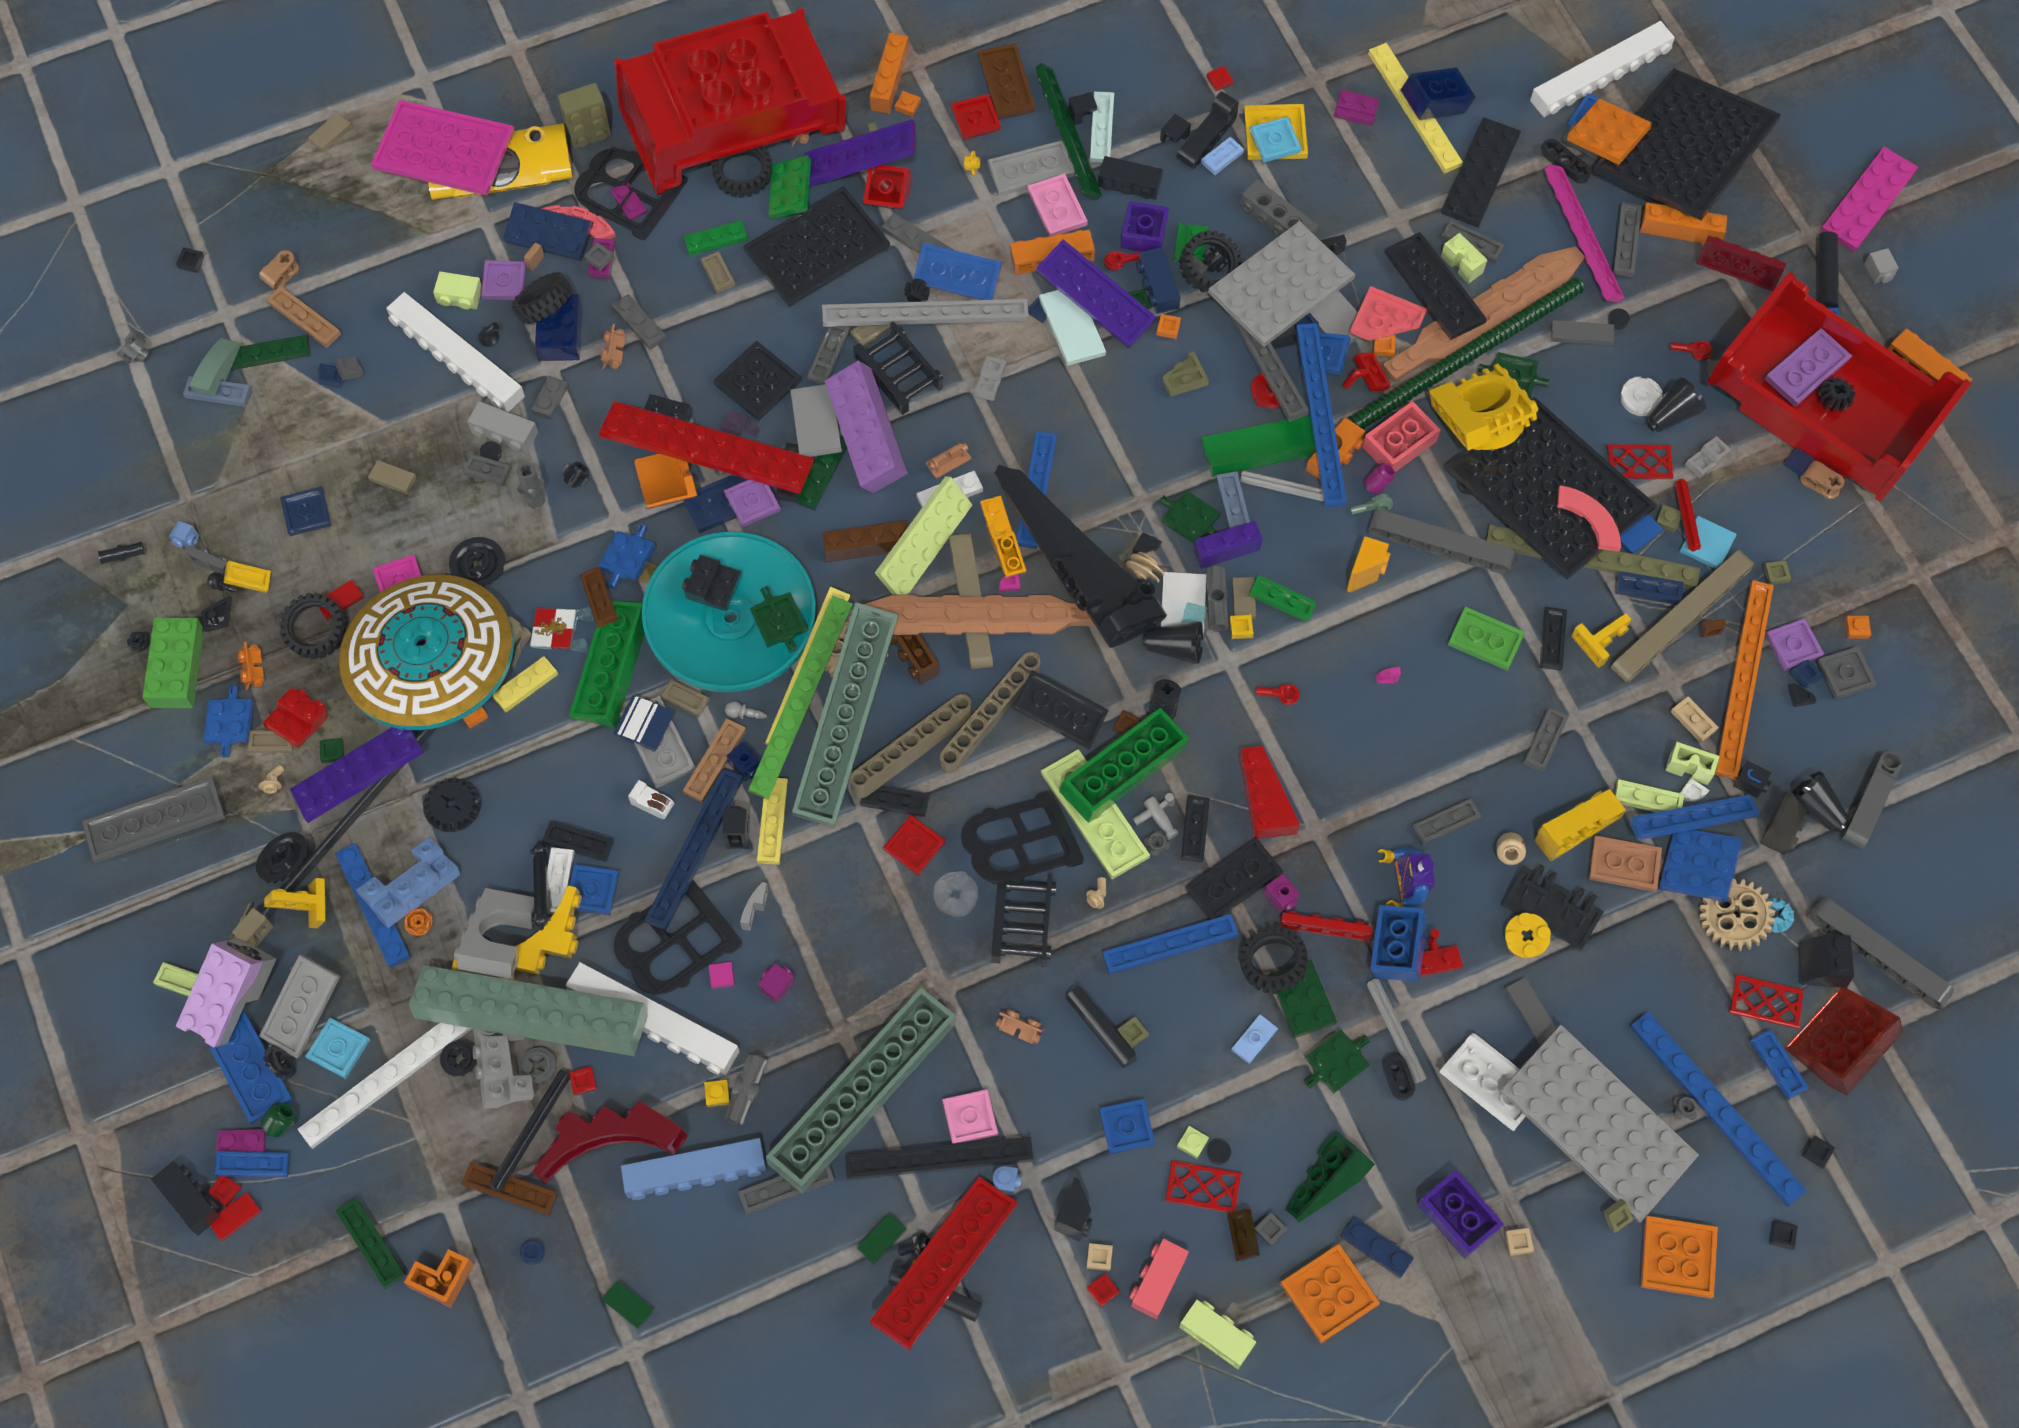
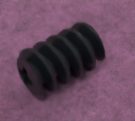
M1161 679L1155 683L1150 703L1151 714L1161 708L1172 720L1175 718L1181 688L1177 683L1169 679Z

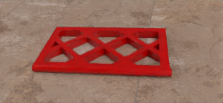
M1606 445L1608 462L1613 467L1620 465L1627 472L1621 474L1627 479L1674 478L1671 445ZM1612 449H1622L1625 453L1617 458L1613 454ZM1644 449L1647 453L1642 458H1639L1632 450ZM1654 450H1666V456L1662 459ZM1627 455L1637 461L1631 468L1622 462ZM1649 455L1658 461L1653 468L1644 462ZM1641 465L1649 472L1636 473L1633 470ZM1663 465L1668 469V474H1659L1655 470Z
M1736 974L1729 1013L1799 1029L1804 990ZM1740 981L1750 983L1753 988L1743 993L1739 987ZM1760 988H1772L1777 994L1767 999ZM1755 991L1764 1001L1756 1007L1747 998L1748 995ZM1784 993L1797 994V1002L1791 1005ZM1780 996L1787 1008L1778 1013L1770 1002ZM1743 999L1750 1010L1748 1012L1737 1010V1002ZM1767 1005L1774 1016L1759 1015L1757 1010ZM1790 1010L1794 1015V1023L1784 1021L1781 1015Z
M1171 1160L1165 1202L1235 1213L1240 1177L1242 1176L1241 1172ZM1176 1166L1187 1168L1190 1173L1179 1180L1175 1174ZM1198 1171L1211 1172L1214 1177L1204 1184L1196 1173ZM1223 1175L1234 1176L1235 1184L1228 1188L1220 1177ZM1193 1176L1200 1187L1189 1193L1182 1183ZM1217 1180L1225 1191L1214 1198L1206 1187ZM1178 1185L1186 1195L1183 1199L1171 1197L1172 1190ZM1203 1190L1211 1201L1208 1203L1197 1202L1193 1199V1196ZM1228 1194L1232 1204L1231 1207L1220 1206L1217 1201Z

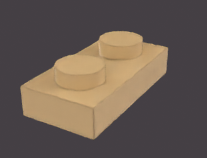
M1689 696L1671 710V713L1700 743L1718 730V726Z

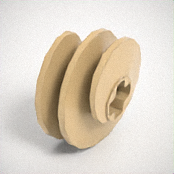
M1143 552L1132 554L1130 557L1131 561L1128 560L1125 563L1129 572L1139 580L1149 578L1159 583V578L1152 571L1160 576L1165 575L1162 569L1157 566L1158 563Z

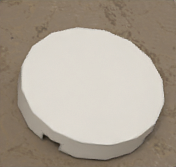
M1641 377L1629 379L1624 384L1620 394L1621 403L1624 408L1631 414L1638 416H1647L1663 396L1660 386L1650 378L1644 379Z

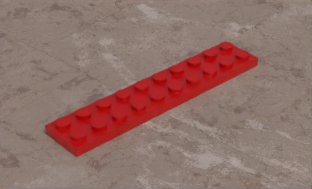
M617 401L613 402L599 430V437L797 494H801L814 464V458L799 455L795 452Z

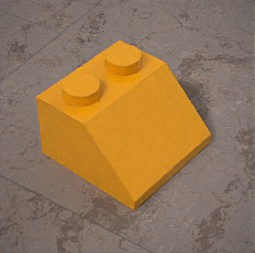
M1364 536L1347 588L1348 592H1353L1378 581L1380 574L1384 575L1391 554L1387 552L1389 544Z

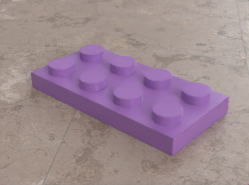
M1821 328L1765 377V380L1796 407L1841 368L1852 355Z

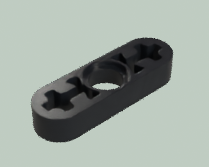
M1548 139L1543 143L1541 153L1544 158L1553 165L1563 167L1565 174L1576 183L1583 184L1589 180L1591 175L1589 165L1555 139ZM1568 158L1571 160V164H1563L1561 159Z

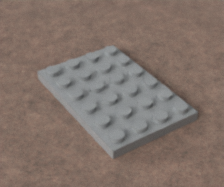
M1299 221L1210 287L1208 293L1251 336L1265 347L1355 278V274Z

